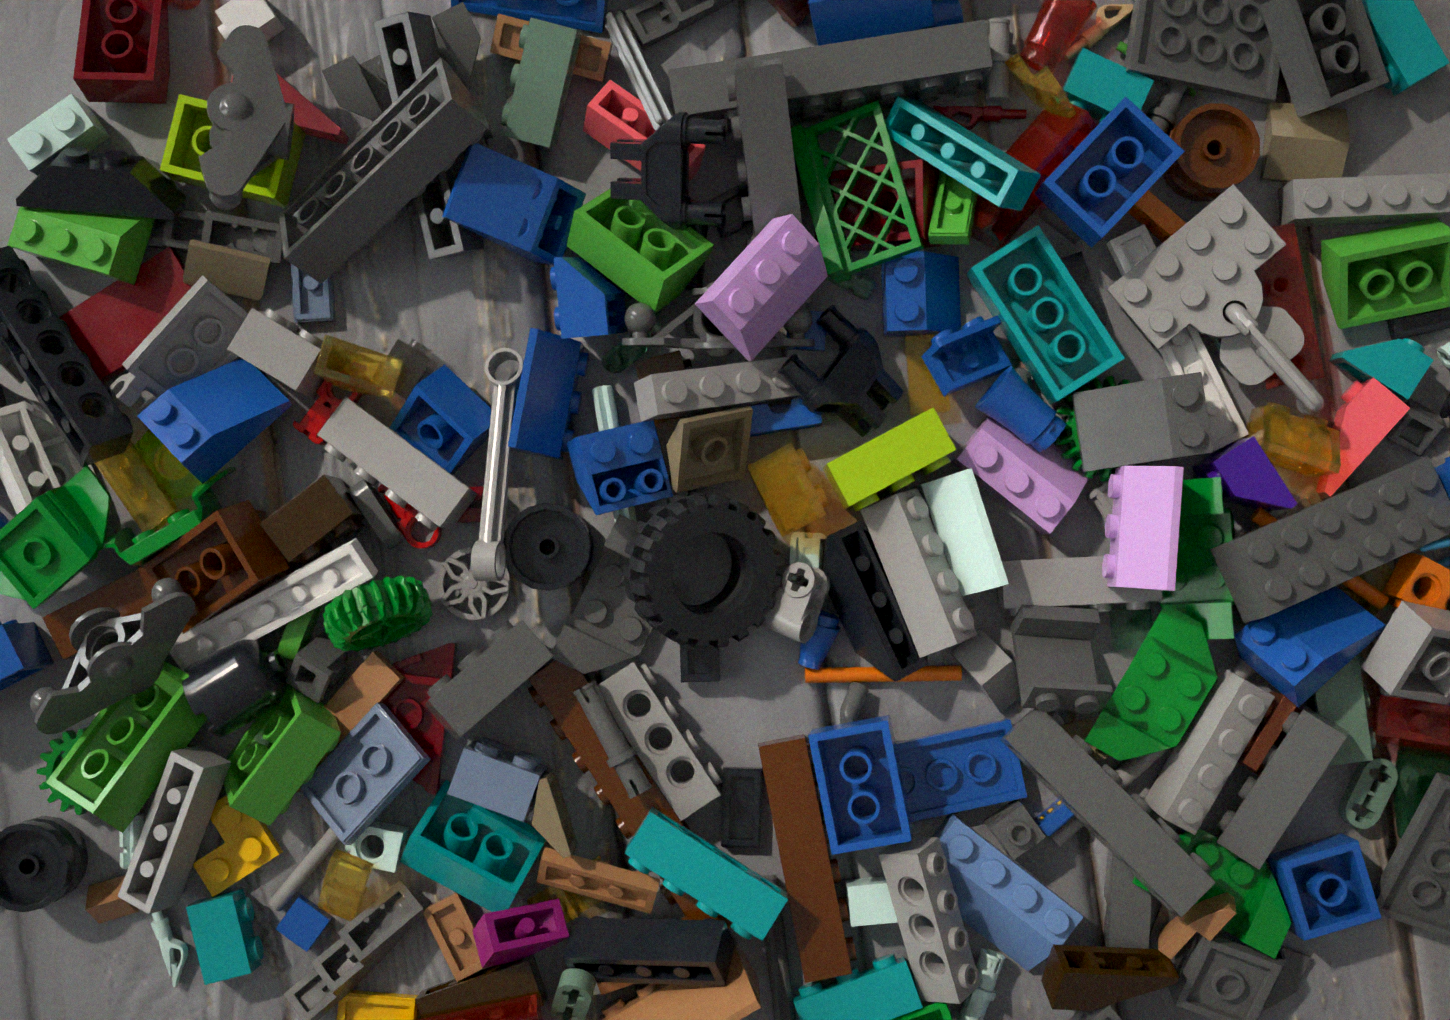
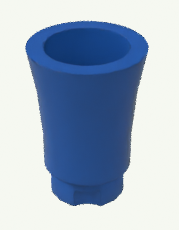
M1012 366L1008 367L990 385L975 406L977 410L995 419L1023 442L1031 444L1040 453L1053 444L1066 426V423L1055 415L1056 411L1025 383Z

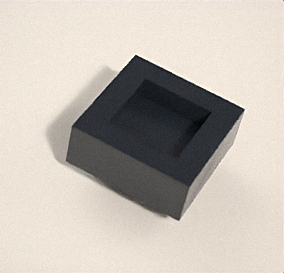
M688 644L680 645L681 683L720 681L719 648L716 649L708 644L705 650L694 649Z

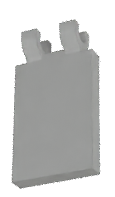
M202 275L123 362L122 365L129 373L118 377L109 388L128 407H131L139 398L141 392L146 389L154 396L149 398L139 408L142 412L167 389L233 362L237 355L227 350L249 313Z

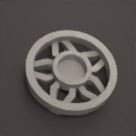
M471 547L461 549L446 559L438 574L437 590L441 602L449 612L459 618L474 621L489 618L501 610L510 595L511 577L506 566L504 578L501 582H498L504 585L503 588L492 590L490 589V581H475L468 565L457 560L464 555L471 554L473 548ZM454 564L461 567L464 572L457 576L450 566ZM448 573L451 579L457 581L458 584L451 585L445 592V576ZM459 589L462 594L461 597L449 601L448 597L455 590ZM486 594L491 596L502 594L498 603L488 610L489 599ZM468 598V606L473 614L462 612L454 605L464 603ZM474 599L482 600L481 614L474 605Z

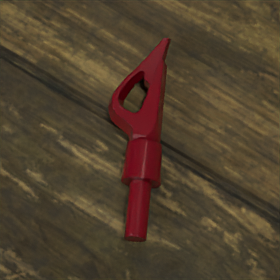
M987 105L983 107L933 106V109L967 130L973 129L981 120L983 122L1001 123V119H1026L1027 115L1026 109H1002L1001 105ZM961 115L968 117L970 120L967 124H962L953 117Z

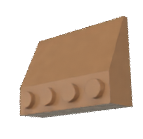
M734 938L735 947L726 986L643 983L636 989L637 995L625 1002L622 998H618L601 1009L603 1014L599 1016V1020H741L761 1008L759 978L738 941Z

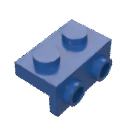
M998 315L985 321L982 316L977 317L966 323L961 328L962 330L953 333L951 329H947L930 340L932 345L921 357L944 397L1003 373L1012 365L993 332L1002 323Z

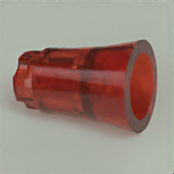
M1043 0L1036 19L1024 40L1025 46L1018 58L1029 68L1045 75H1051L1057 63L1062 62L1081 28L1096 11V3L1093 0Z

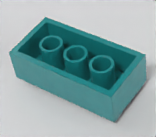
M1039 225L971 267L966 274L992 316L998 315L1002 323L999 327L1050 405L1125 359Z

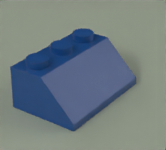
M807 0L818 46L935 27L931 0Z
M530 328L508 447L517 452L563 460L564 452L569 453L567 442L574 439L575 430L569 429L571 415H578L582 399V391H576L579 375H586L589 362V353L584 352V345L581 341L570 338L562 339L560 335Z

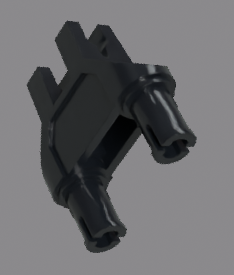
M678 112L647 139L619 138L617 142H610V159L641 161V178L619 177L617 181L610 182L611 198L641 200L660 220L675 230L684 231L686 228H689L690 224L724 227L726 214H722V211H726L725 201H692L689 196V147L691 144L725 146L727 133L712 132L727 130V121L725 119H692L691 115H688L687 112Z
M831 305L816 321V324L820 325L839 345L838 355L824 374L819 378L796 354H793L778 370V373L802 395V404L810 412L819 415L839 416L860 436L864 437L872 427L877 429L881 426L887 417L883 410H885L889 403L893 405L898 402L904 391L884 370L880 350L875 338L865 328H856L834 305Z

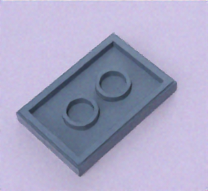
M377 702L316 768L310 781L300 786V790L343 845H352L431 759L384 703Z

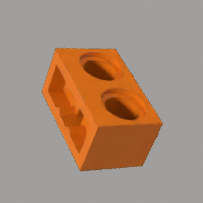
M1409 552L1400 557L1382 593L1395 599L1393 604L1395 608H1398L1401 601L1447 610L1446 605L1450 598V569L1423 555ZM1419 579L1420 588L1418 592L1414 594L1413 587L1415 582Z

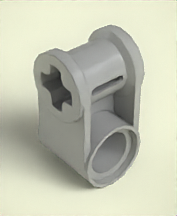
M796 562L788 566L783 573L782 585L778 588L775 596L778 599L773 609H768L765 623L766 628L800 643L809 641L815 632L820 611L829 592L830 580L828 575L823 570L811 567L806 563ZM793 576L797 577L796 581L792 580ZM805 579L809 580L807 587L803 586Z

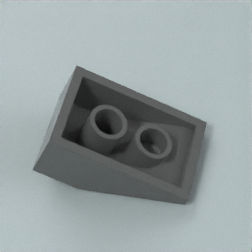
M1201 372L1071 394L1083 472L1199 456L1213 452Z

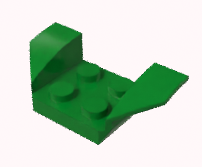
M85 466L64 486L51 489L36 497L0 529V594L26 600L33 609H36L46 603L98 556V551L103 550L111 496L89 466Z
M228 467L209 478L204 484L201 483L194 488L192 499L198 509L190 512L189 508L173 514L167 519L169 525L157 532L154 529H149L135 536L131 527L124 528L106 538L103 549L114 548L118 556L128 564L143 566L215 511L222 509L211 486L236 471V468Z
M1221 477L1183 480L1175 591H1162L1163 601H1159L1161 603L1159 605L1162 608L1167 603L1202 624L1206 639L1235 638L1232 606L1235 605V602L1210 550L1235 539L1234 516L1230 508H1224Z
M1165 603L1114 693L1087 735L1085 742L1118 761L1163 751L1178 745L1218 678L1202 624L1199 621Z
M1200 828L1195 835L1188 831L1180 834L1181 841L1178 845L1188 855L1194 852L1202 858L1211 868L1207 874L1216 882L1195 904L1224 893L1232 895L1235 899L1236 914L1222 930L1275 959L1290 928L1291 921L1273 873L1268 869L1267 864L1263 863L1260 870L1218 844L1219 838ZM1134 877L1132 883L1148 891L1142 885V883L1136 877Z

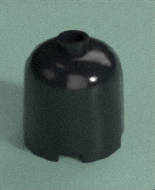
M247 639L235 642L189 665L184 669L189 674V677L182 680L185 696L194 714L197 716L204 713L213 724L208 730L218 737H225L273 709L281 702L286 692V676L284 672L287 671V664L277 650L272 651L257 640Z

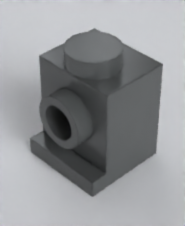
M322 632L295 655L286 683L316 703H320L324 698L328 685L335 686L344 675L346 666L343 664L348 659V651L334 648L328 635Z

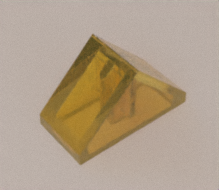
M325 335L314 374L342 390L391 399L403 360Z

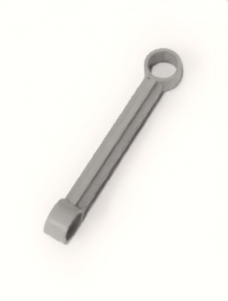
M511 348L495 350L489 355L485 363V374L494 385L479 541L474 543L471 553V571L475 581L501 582L506 571V549L503 543L511 460V448L508 447L516 406V395L519 390L524 364L520 354ZM507 360L519 362L518 372L513 378L507 381L496 380L495 372L501 363Z

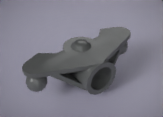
M251 25L236 27L218 50L217 57L233 74L232 83L218 86L210 93L207 100V115L213 124L209 132L212 149L199 156V163L206 188L209 191V198L217 208L222 210H232L237 207L243 197L242 191L249 180L277 159L289 160L291 152L295 105L284 102L267 39L259 28Z
M714 282L708 283L705 288L692 289V295L702 296ZM699 298L694 300L650 338H648V332L653 329L656 322V315L652 307L646 303L639 302L631 305L625 312V324L632 331V338H622V346L704 349L708 355L713 357L729 356L734 350H737L724 335L717 336L707 331L703 322L704 313L695 305ZM801 305L783 325L784 329L789 333V338L778 331L763 349L815 347V339H805V333L808 332L813 321L808 308ZM684 322L689 338H665L667 334Z
M163 578L157 581L151 589L153 603L143 607L139 614L120 617L118 610L110 607H101L87 611L76 619L71 626L69 638L72 646L78 652L63 688L57 690L52 687H42L36 690L30 698L31 711L36 715L34 719L35 725L41 733H59L131 694L145 691L154 684L161 674L164 660L195 609L193 598L184 592L180 582L173 578Z

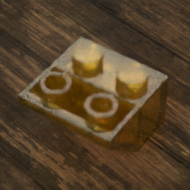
M792 442L747 466V470L781 538L827 516L824 508L830 505L821 485L813 486L807 475L812 467L804 450L800 448L795 451Z

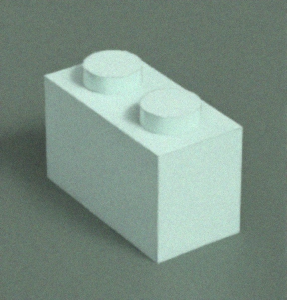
M70 94L7 138V140L27 169L38 176L64 149L84 147L90 152L107 140L110 135L90 107L73 94Z

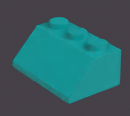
M445 780L410 835L400 862L491 912L509 909L546 839L534 827L525 822L448 795L447 792L451 782Z

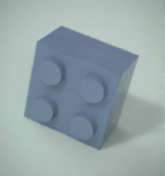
M483 737L481 741L475 740L464 747L447 794L524 822L534 808L539 779L548 769V766L540 764L542 758L526 751H519L518 755L504 751L505 744L487 737Z

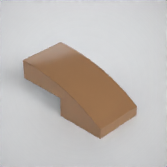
M1229 893L1211 897L1192 906L1182 917H1175L1158 933V950L1169 959H1172L1196 932L1211 941L1236 914L1234 897Z

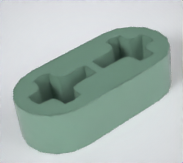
M1373 756L1372 761L1360 762L1340 800L1339 814L1343 821L1360 829L1370 828L1377 823L1398 780L1397 769L1389 760ZM1371 768H1380V772L1385 775L1382 782L1374 781V778L1369 775ZM1354 803L1360 805L1363 803V807L1367 809L1365 817L1360 815L1356 817L1357 813L1352 810Z
M569 968L563 971L550 1010V1016L553 1020H585L596 986V979L593 975L577 968Z

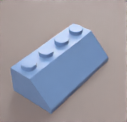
M948 814L931 836L939 837L943 853L947 859V868L953 889L957 895L962 920L1025 970L1030 971L1049 957L1053 944L1063 945L1083 919V916L1073 906L955 814Z

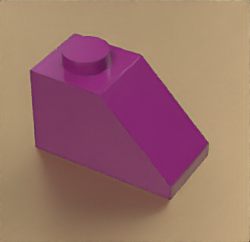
M559 899L483 914L472 930L482 968L519 961L569 938Z

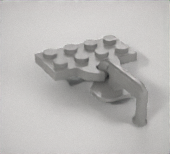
M1234 184L1107 289L1109 294L1157 350L1162 348L1187 326L1191 325L1203 335L1221 338L1220 361L1238 382L1244 385H1257L1265 381L1273 373H1276L1297 397L1296 407L1301 413L1312 414L1323 408V397L1291 361L1304 345L1302 329L1283 308L1261 306L1263 302L1262 284L1255 271L1282 250L1286 243ZM1227 304H1229V305L1226 307V309H1225L1224 317H1223V308H1224Z

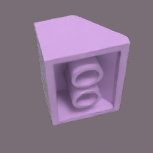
M793 214L773 218L697 300L695 305L748 361H752L827 278L828 274L820 245Z
M990 416L986 417L951 461L961 471L972 468L977 484L1041 535L1050 534L1074 505L1088 481L1083 469L1074 471L1072 464L1075 461L1072 458L1064 460L1061 457L1063 451L1054 444L1040 453L1031 444L1023 442L1013 432Z
M1121 466L1115 468V474L1110 475L1108 497L1113 498L1112 514L1107 515L1105 522V536L1110 538L1109 554L1104 555L1102 563L1103 578H1107V587L1175 591L1184 467Z

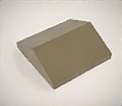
M1279 102L1267 104L1260 180L1290 182L1293 179L1342 177L1350 145L1347 109L1328 107L1298 117L1294 104Z
M750 406L679 420L666 445L672 486L676 493L745 478L753 409Z
M554 768L546 771L539 779L532 826L565 858L572 855L578 842Z

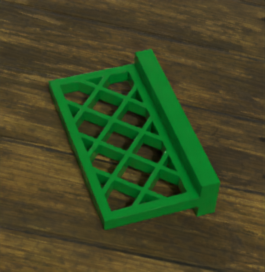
M878 100L807 128H804L801 124L791 128L794 158L826 270L836 283L839 284L852 279V274L924 249L882 106ZM872 115L875 116L877 127L870 140L853 133L861 119ZM832 130L842 135L833 154L820 148L817 136ZM880 137L882 139L883 146L877 144ZM850 139L866 146L857 165L840 158ZM873 150L887 156L888 163L881 176L864 169ZM823 157L829 159L827 166L825 165ZM837 163L853 170L843 190L831 185L829 179ZM891 173L894 183L887 180ZM860 174L877 182L867 201L850 194ZM884 185L898 193L899 199L891 213L874 205ZM834 193L840 195L837 202L835 200ZM847 199L864 207L854 226L841 221L840 212ZM871 210L888 218L878 238L861 230ZM901 210H903L905 219L898 217ZM895 222L907 227L911 237L910 242L896 247L885 242ZM844 229L850 231L848 238H846ZM858 235L875 243L868 257L853 262L850 249ZM881 247L888 249L879 253Z

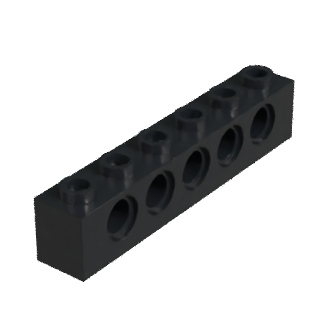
M10 246L0 248V343L81 467L125 452L134 432L130 418L117 407L112 399L108 385L100 381L92 369L88 355L83 350H80L72 339L67 323L59 319L51 307L47 293L43 289H39L31 277L30 269L25 260L20 259Z

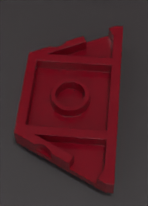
M452 642L393 663L392 665L405 678L383 702L431 759L412 780L424 787L426 792L434 795L439 791L447 730L428 710L425 704L431 698L427 694L430 687L446 674L453 679L457 643Z

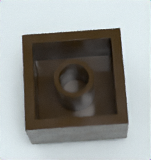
M324 474L262 521L260 525L288 562H303L306 564L333 551L330 545L339 538L343 537L347 540L364 528L362 521L365 517L348 491L349 488L342 478Z

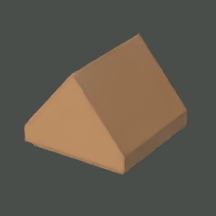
M125 875L88 886L85 910L99 924L138 912L137 907L118 897Z

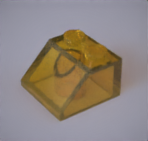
M1268 402L1267 406L1252 409L1246 426L1249 434L1244 436L1243 439L1254 436L1272 465L1311 478L1339 473L1341 467L1339 431L1327 427V420L1312 415H1304V418L1291 415L1289 407Z

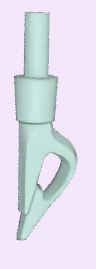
M161 910L152 913L154 921L150 924L156 939L159 940L169 976L172 977L173 987H177L188 956V946L185 942L173 937L169 918L164 917ZM174 948L179 949L181 952L180 963L174 958Z

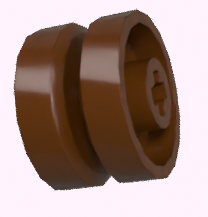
M1208 103L1193 109L1168 134L1185 152L1167 169L1163 177L1166 183L1178 195L1191 201L1209 202L1215 200L1233 184L1235 187L1240 184L1254 170L1260 156V137L1254 123L1241 110L1228 104Z

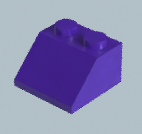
M1254 436L1234 441L1192 466L1197 474L1194 476V479L1222 478L1223 502L1253 509L1261 507L1265 511L1291 509L1298 505Z

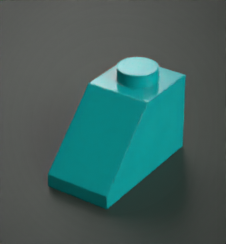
M1403 338V340L1396 339L1332 354L1329 361L1361 382L1374 377L1400 400L1404 401L1410 398L1433 362V359L1423 353L1425 348L1411 339Z

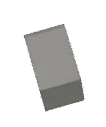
M979 628L976 631L977 636L963 641L950 654L999 713H1002L1020 698L1017 668L1004 651Z

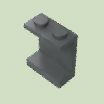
M1021 605L1010 626L1022 708H1037L1042 712L1071 710L1080 714L1100 712L1113 691L1112 685L1098 684L1090 639L1100 624L1098 609Z

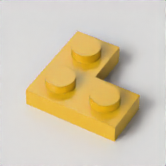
M226 795L216 801L210 818L225 843L194 862L193 867L212 897H214L283 851L265 823L229 807Z

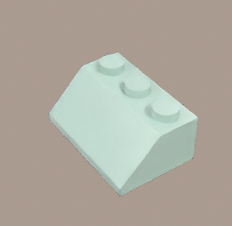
M972 468L917 486L921 497L928 505V514L936 534L943 542L944 553L951 571L958 579L961 595L966 596L1009 584Z

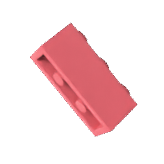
M609 80L587 105L583 131L609 150L610 142H617L619 138L647 139L655 132L641 101L612 80ZM691 144L689 147V182L700 169L706 148L704 144ZM625 160L641 171V161Z

